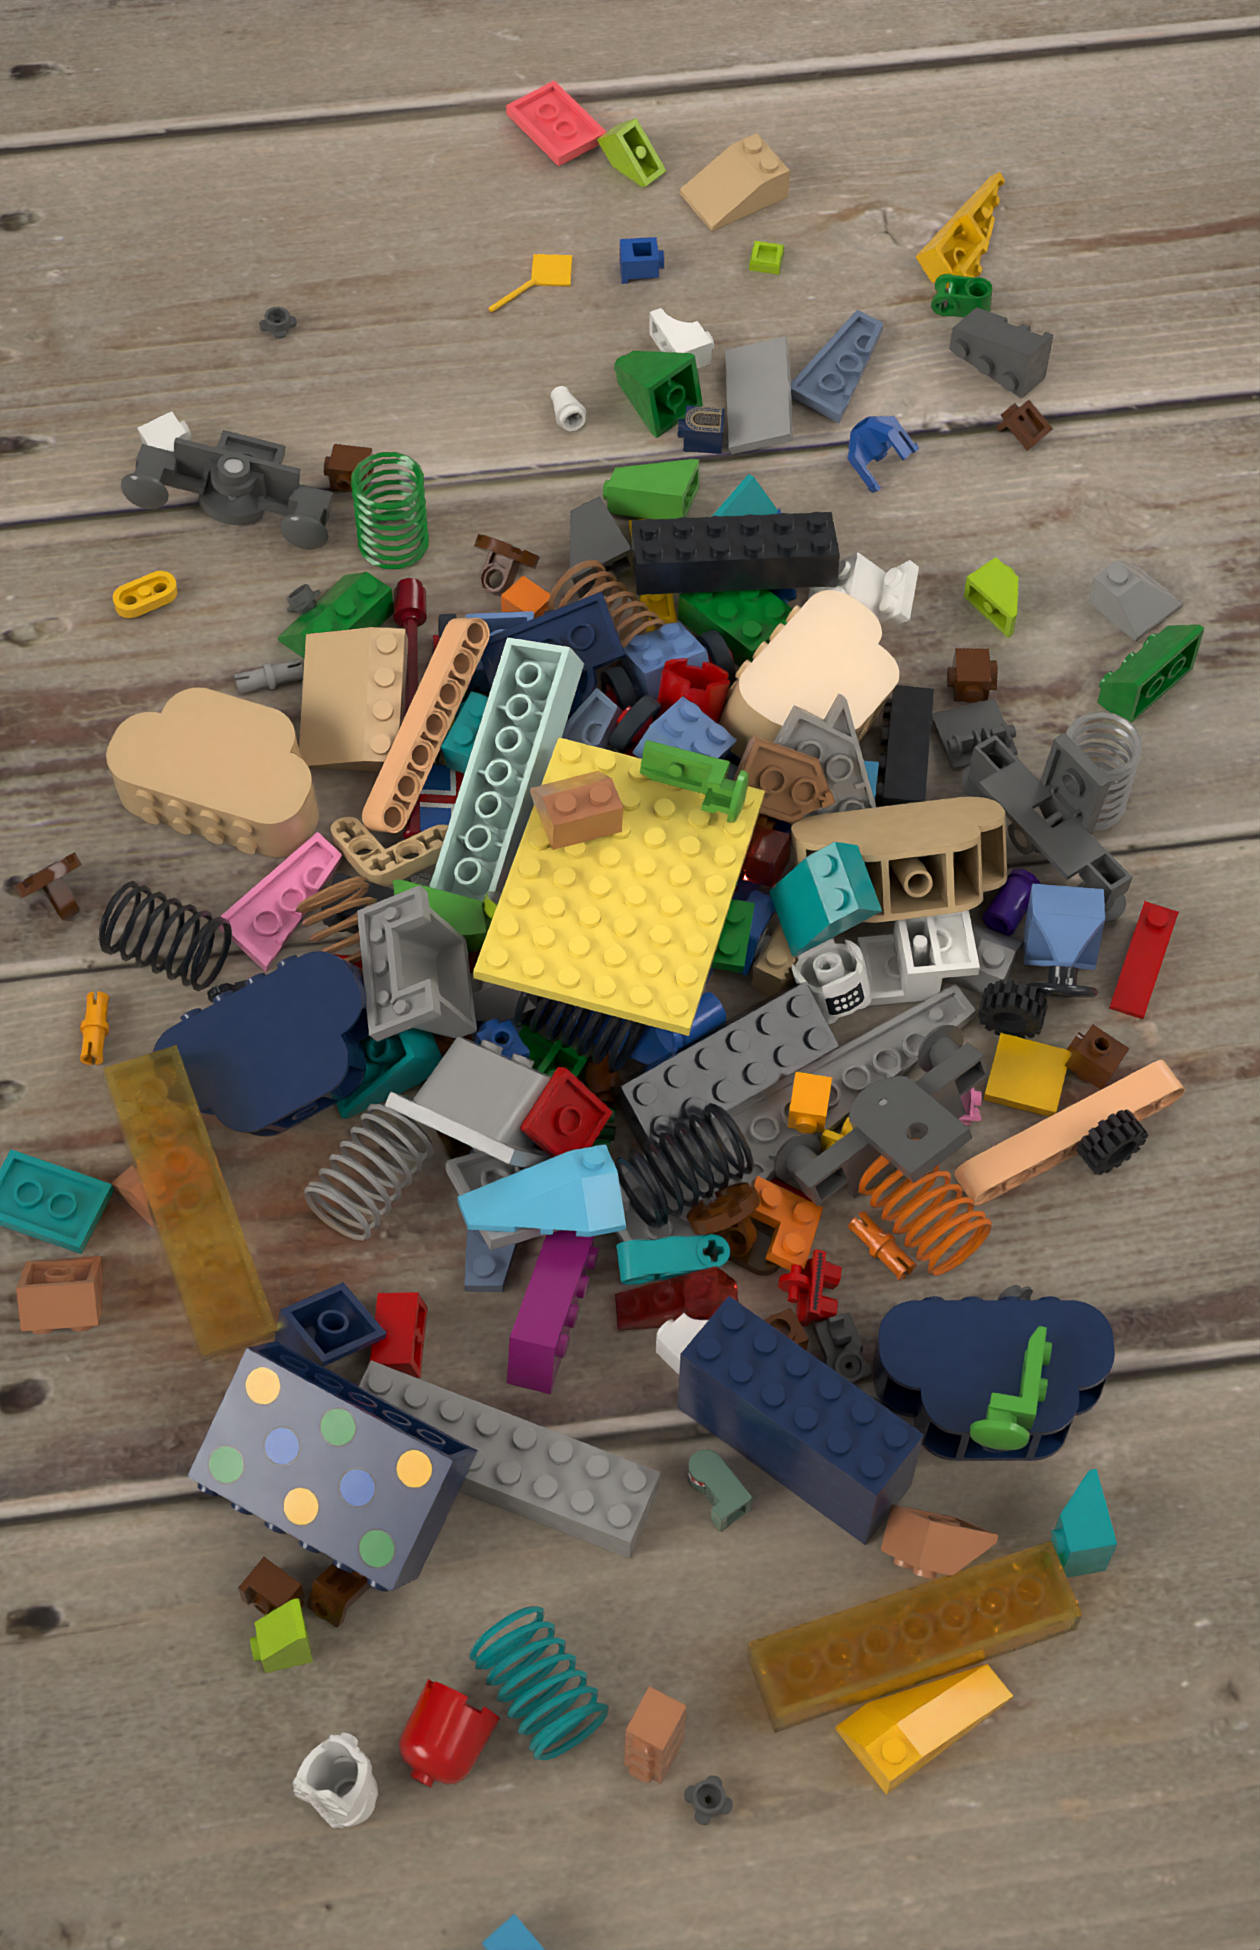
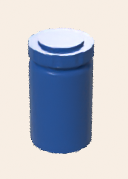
M706 992L701 996L689 1036L655 1027V1031L663 1046L671 1053H676L683 1047L726 1023V1012L719 999L711 992Z

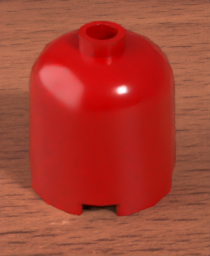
M687 658L666 661L661 675L657 698L661 709L655 721L684 696L687 700L696 704L715 723L719 724L730 685L728 672L719 666L703 661L702 667L687 665Z
M428 1679L398 1742V1750L402 1760L413 1768L409 1776L430 1788L435 1781L450 1785L464 1780L500 1720L499 1716L486 1707L478 1710L466 1703L469 1697L442 1683L432 1682Z

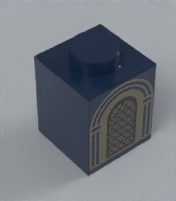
M686 406L685 419L679 418L678 438H684V452L722 453L725 408Z

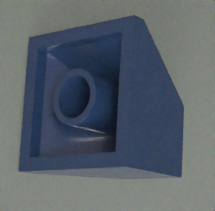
M342 1282L281 1309L278 1316L275 1341L324 1367L385 1339L387 1333L346 1284Z

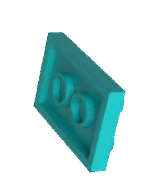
M10 1149L0 1168V1226L82 1254L114 1192L113 1186L110 1183Z

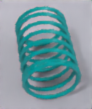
M529 1606L511 1613L488 1629L474 1643L469 1657L470 1661L476 1662L475 1669L486 1670L494 1667L487 1675L486 1685L497 1686L506 1682L498 1691L496 1701L508 1702L519 1697L508 1708L507 1718L518 1719L530 1713L520 1723L518 1728L519 1735H529L543 1728L530 1741L529 1751L534 1752V1759L546 1761L567 1752L591 1735L608 1716L609 1705L597 1702V1688L586 1686L587 1672L575 1669L577 1664L576 1656L564 1653L566 1642L564 1639L554 1637V1623L543 1621L545 1615L544 1608ZM537 1612L536 1617L531 1623L505 1634L477 1656L479 1649L501 1629L519 1618ZM539 1628L548 1629L546 1638L524 1646ZM549 1645H559L555 1655L532 1664ZM532 1652L525 1660H523L513 1669L509 1670L508 1672L504 1673L499 1677H496L510 1664H512L519 1658L525 1656L526 1654ZM568 1660L570 1662L566 1671L542 1681L560 1661ZM542 1669L539 1673H537L525 1684L513 1690L512 1692L507 1693L520 1681H522L529 1675L533 1674L534 1672ZM571 1677H580V1682L576 1688L550 1699ZM550 1687L545 1693H543L537 1699H535L528 1705L524 1706L523 1708L518 1709L529 1699H531L544 1689ZM591 1693V1698L586 1705L576 1708L556 1719L581 1694ZM558 1704H560L556 1709H554L552 1712H550V1713H549L548 1715H546L544 1718H542V1719H540L539 1721H537L536 1723L530 1725V1724H531L532 1722H534L538 1717H540L541 1715H543L544 1713H546V1712H547L548 1710H550L551 1708H553V1707L557 1706ZM601 1711L599 1716L578 1735L563 1745L542 1753L543 1749L548 1748L566 1736L588 1715Z

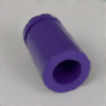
M1013 869L1010 872L1007 882L1001 886L983 913L982 919L989 929L1008 936L1014 933L1028 910L1032 884H1041L1035 875L1024 869Z

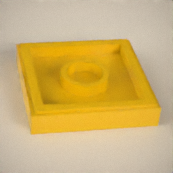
M1000 1033L983 1100L1048 1117L1056 1114L1067 1067L1064 1065L1070 1058L1071 1053L1063 1048Z

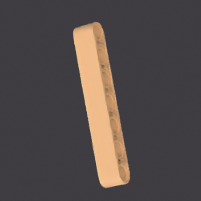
M455 618L446 625L363 808L362 821L368 830L397 833L405 827L488 643L490 630L488 624L483 619Z
M1164 1060L1155 1061L970 1158L961 1164L953 1175L966 1195L974 1201V1206L983 1205L1077 1155V1145L1082 1142V1137L1088 1135V1131L1092 1127L1096 1128L1099 1125L1098 1122L1102 1119L1104 1121L1107 1120L1110 1114H1116L1119 1110L1124 1111L1128 1109L1138 1121H1141L1176 1102L1184 1094L1185 1088Z

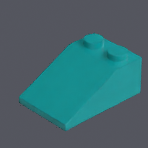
M833 842L809 855L769 891L792 957H797L882 912L859 847L854 844Z
M410 1028L380 1041L374 1040L369 1035L361 1040L360 1044L366 1057V1073L359 1088L351 1096L336 1103L341 1118L348 1119L366 1110L370 1104H379L387 1100L390 1092L400 1094L420 1084L430 1076L442 1059L433 1034Z

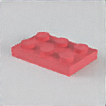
M555 80L506 105V114L558 167L600 145L597 139L606 133Z

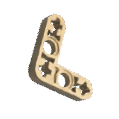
M354 817L337 819L331 825L330 831L334 846L360 876L366 877L368 882L388 887L393 884V880H403L437 863L449 825L433 826L387 849H384L367 828ZM363 849L372 850L365 855H356V852ZM410 853L419 854V856L413 859L403 858Z

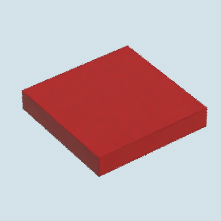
M558 1067L519 1129L553 1158L568 1151L591 1147L613 1112L567 1068Z

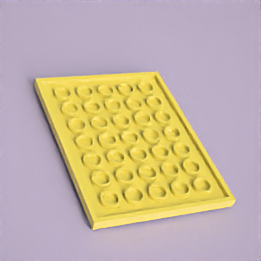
M558 737L541 785L599 770L612 778L624 807L622 832L552 850L534 804L475 965L474 979L689 1036L763 803L765 791L748 787L745 803L739 818L735 823L727 822L728 814L718 811L714 814L701 810L706 794L653 781L641 774L642 759Z

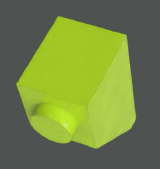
M637 118L617 124L597 139L611 165L641 187H646L666 172L664 165Z
M994 557L967 576L963 597L1009 638L1014 634L1017 619L1019 577L1010 566L1003 564L997 557Z
M299 1598L288 1601L254 1622L257 1636L249 1638L254 1662L262 1661L265 1673L313 1662L306 1622Z

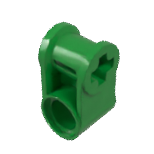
M943 274L936 278L934 285L936 295L931 301V308L936 314L966 317L976 307L988 312L991 311L993 288L991 282L987 279L955 276L952 274ZM947 283H949V290H946ZM945 300L948 301L947 307H944Z

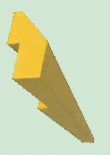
M1001 172L990 176L915 256L932 283L935 284L936 278L943 274L975 278L982 273L983 267L980 265L981 256L988 249L995 218L992 215L993 209L1000 202V198L997 196L998 189L1005 182Z

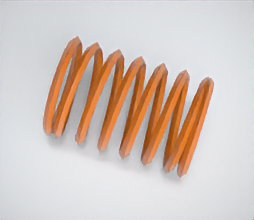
M881 1155L865 1171L860 1180L858 1192L861 1195H872L870 1199V1206L872 1208L885 1206L881 1213V1219L883 1221L896 1219L892 1230L894 1234L908 1232L904 1240L906 1248L920 1245L915 1259L917 1261L930 1259L927 1267L929 1275L944 1274L964 1262L985 1241L990 1233L992 1221L986 1218V1214L983 1211H973L974 1201L970 1197H962L963 1188L959 1184H950L951 1174L948 1171H939V1164L934 1167L932 1172L925 1174L915 1183L907 1178L892 1193L877 1201L884 1190L904 1175L901 1171L897 1170L881 1184L866 1190L865 1187L869 1181L890 1163ZM938 1176H942L945 1179L944 1185L928 1192ZM926 1182L906 1204L888 1214L894 1205L906 1194ZM948 1190H955L957 1192L955 1199L938 1206L945 1198ZM936 1196L933 1202L920 1215L903 1227H900L905 1219L917 1208ZM966 1203L968 1205L967 1212L949 1220L959 1204ZM946 1211V1213L934 1224V1226L927 1230L923 1235L912 1240L913 1237L917 1234V1232L920 1231L928 1222H930L932 1219H934L942 1212ZM977 1216V1217L979 1218V1219H977V1220H974V1221L968 1223L969 1220H970L972 1217ZM957 1225L942 1242L923 1254L939 1236ZM976 1228L968 1241L954 1255L934 1268L938 1259L951 1245Z

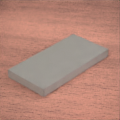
M786 336L725 350L728 445L731 454L793 441L789 343Z

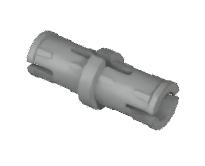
M300 658L272 666H270V663L263 664V668L234 674L238 694L243 695L268 688L270 691L276 689L277 685L303 680L304 671Z

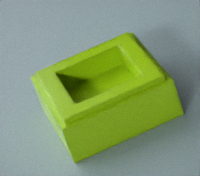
M754 241L749 271L779 275L785 245Z

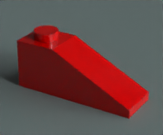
M1144 901L1109 1009L1144 1019L1179 911Z

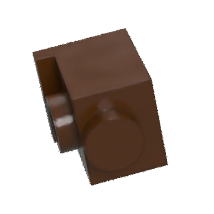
M266 1557L261 1559L238 1587L242 1601L249 1605L254 1599L253 1605L265 1616L293 1599L299 1598L301 1608L304 1605L303 1599L305 1596L302 1585Z

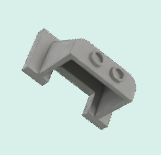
M419 885L358 910L369 1036L376 1041H380L410 1028L450 1038L463 1037L476 1032L477 1026L466 938L429 907L428 892Z
M458 1036L415 1097L390 1092L385 1106L508 1164L529 1168L545 1161V1156L531 1150L534 1141L519 1127L548 1084L551 1076L533 1069L534 1061L524 1056L513 1053L512 1058L502 1055L503 1047L485 1039L482 1040L480 1045Z

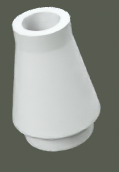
M565 386L556 387L551 392V399L558 426L567 431L578 430L586 421L585 407Z

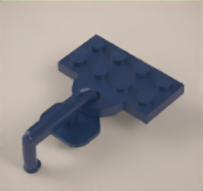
M598 592L490 636L481 656V661L492 688L507 637L570 647L582 660L584 666L567 718L568 721L596 689L597 679L595 670L624 659L627 656L605 596L602 592Z

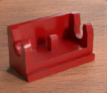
M418 1292L377 1294L375 1320L385 1330L387 1335L385 1339L371 1345L370 1362L374 1361L415 1378H420L428 1311V1307Z

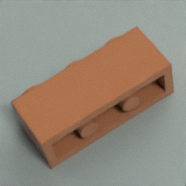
M650 1686L625 1730V1765L629 1767L628 1772L638 1780L645 1783H650L651 1780H654L661 1784L684 1742L687 1706Z

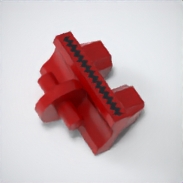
M815 1249L813 1257L807 1260L803 1271L801 1265L793 1264L791 1265L790 1273L781 1275L778 1280L779 1289L788 1293L787 1301L797 1303L796 1318L803 1327H806L813 1320L820 1322L837 1315V1299L823 1296L822 1290L823 1287L834 1290L839 1285L842 1267L826 1261V1251Z

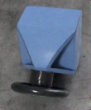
M1032 884L1023 933L1024 965L1049 967L1048 983L1031 982L1026 985V988L1033 986L1037 988L1036 993L1042 992L1044 995L1095 998L1098 995V990L1094 987L1077 985L1078 969H1096L1105 922L1104 889Z

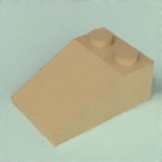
M756 133L731 144L680 189V195L713 232L788 198L790 170L759 134Z

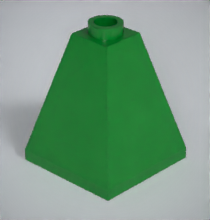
M633 350L625 356H620L614 363L619 386L647 428L656 438L677 425L679 418L685 419L686 406H703L696 358L691 353Z

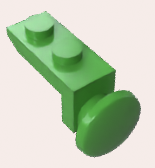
M649 740L645 741L640 767L641 774L653 781L706 794L701 810L714 814L716 811L728 814L727 822L735 823L739 818L745 803L749 784L748 772L744 770L740 771L737 781L727 779L729 761Z
M1039 1326L1029 1339L1028 1349L1024 1354L1019 1397L992 1392L990 1405L988 1404L986 1420L976 1421L970 1425V1436L978 1444L997 1450H1017L1027 1445L1030 1434L1026 1429L1031 1430L1036 1417L1037 1403H1044L1048 1379L1041 1378L1042 1365L1049 1366L1052 1343L1045 1342L1047 1327Z

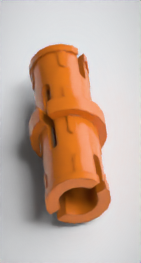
M865 1211L858 1214L861 1218L860 1220L854 1217L849 1223L848 1229L853 1231L869 1248V1254L874 1259L879 1258L899 1281L906 1278L905 1272L910 1275L917 1264L894 1243L895 1237L890 1232L885 1233Z

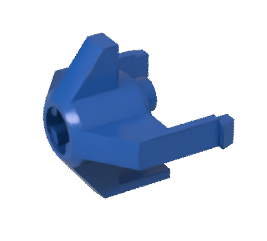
M895 416L866 417L857 423L850 433L848 461L872 493L879 491L881 487L866 467L871 460L876 462L882 460L887 456V451L891 446H893L902 460H905L910 454L919 450L917 443H913Z

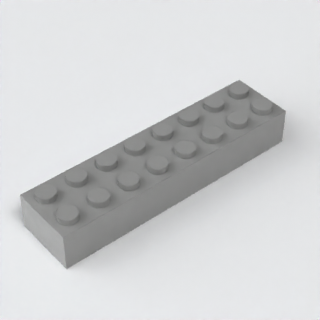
M374 1361L370 1362L359 1384L361 1388L477 1450L459 1492L624 1557L631 1558L660 1489L659 1471Z

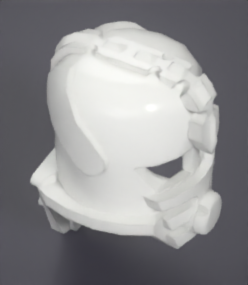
M346 1732L341 1733V1735H330L328 1740L314 1748L303 1761L293 1781L294 1796L311 1803L321 1817L334 1829H341L345 1826L349 1828L367 1820L374 1811L375 1801L378 1797L377 1781L372 1775L371 1762L357 1747V1738Z

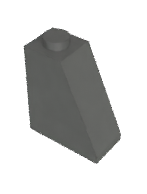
M599 496L570 511V569L586 560H598L606 568V572L612 573L616 579H619L634 571L631 547ZM593 567L582 569L571 576L573 584L575 585L590 574L597 573L598 570ZM596 578L584 584L576 591L579 598L585 596L591 590Z

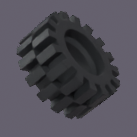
M1001 980L996 981L995 985L990 983L983 991L978 1013L979 1022L981 1025H985V1029L988 1031L994 1029V1034L1000 1036V1033L1023 1039H1025V1035L1033 1038L1035 1034L1039 1035L1043 1028L1048 1006L1047 998H1044L1042 992L1036 993L1037 988L1033 986L1026 988V983L1019 982V985H1015L1013 980H1007L1006 984Z
M1128 1109L1124 1111L1119 1110L1116 1114H1110L1107 1120L1104 1121L1102 1119L1098 1122L1099 1125L1096 1128L1092 1127L1088 1131L1089 1134L1082 1137V1142L1077 1145L1078 1149L1076 1150L1095 1175H1103L1104 1172H1111L1113 1167L1121 1166L1124 1160L1128 1161L1132 1153H1137L1141 1149L1139 1146L1145 1144L1148 1132Z

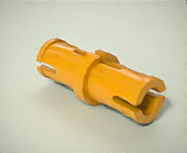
M94 991L86 995L85 1020L80 1024V1031L83 1034L80 1061L86 1065H92L93 1057H95V1065L102 1064L104 1060L105 1037L109 1034L110 1028L108 1022H106L110 996L101 991H97V1000H94Z

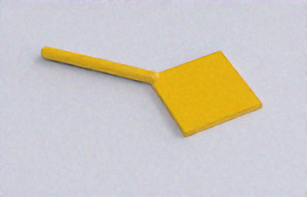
M533 254L531 279L488 308L489 312H494L533 285L570 287L572 255Z

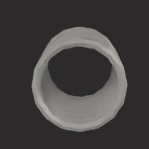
M1099 711L1087 713L1074 720L1066 732L1081 750L1092 747L1105 748L1116 753L1125 762L1123 764L1118 758L1103 752H1084L1088 757L1104 758L1119 767L1114 768L1104 762L1093 761L1098 767L1103 768L1101 770L1112 780L1108 790H1117L1107 794L1105 800H1115L1103 803L1102 809H1113L1101 812L1098 819L1111 818L1097 822L1094 831L1110 828L1118 823L1124 815L1143 744L1138 730L1129 720L1114 713ZM1100 718L1112 719L1124 724L1131 731L1133 737L1126 730L1114 724L1100 722L1083 724ZM1096 728L1111 729L1122 734L1130 742L1131 747L1123 739L1112 734L1100 732L1080 734ZM1092 738L1109 739L1120 744L1127 751L1128 756L1121 749L1108 743H1079Z
M370 1104L367 1107L368 1113L360 1116L363 1127H353L350 1129L353 1141L343 1140L339 1143L342 1155L332 1154L329 1157L332 1169L321 1168L318 1171L321 1182H310L304 1189L305 1200L311 1210L331 1228L354 1240L363 1241L371 1238L370 1229H376L381 1225L380 1215H387L391 1211V1202L398 1201L402 1197L401 1188H407L412 1184V1174H418L422 1170V1161L429 1160L434 1154L433 1144L427 1133L411 1118L385 1106V1104ZM375 1110H382L406 1123L423 1139L426 1152H419L409 1137L387 1119L373 1114ZM368 1119L376 1131H374L373 1128L369 1125V1123L367 1122ZM381 1125L393 1132L404 1144L391 1136ZM357 1133H361L383 1146L397 1160L401 1167L384 1160L371 1151L360 1140ZM346 1147H351L370 1158L385 1172L390 1180L364 1167L350 1154ZM405 1159L416 1161V1166L410 1169ZM336 1160L351 1166L373 1184L380 1194L353 1180L339 1167ZM394 1172L406 1175V1179L399 1183ZM325 1174L331 1175L349 1186L369 1207L343 1194L328 1180ZM382 1185L395 1188V1194L389 1196ZM319 1194L327 1196L340 1204L358 1221L333 1208ZM372 1199L385 1202V1207L382 1210H378ZM314 1200L338 1220L350 1226L364 1229L365 1233H355L336 1223L316 1205ZM360 1212L373 1215L374 1221L368 1224Z

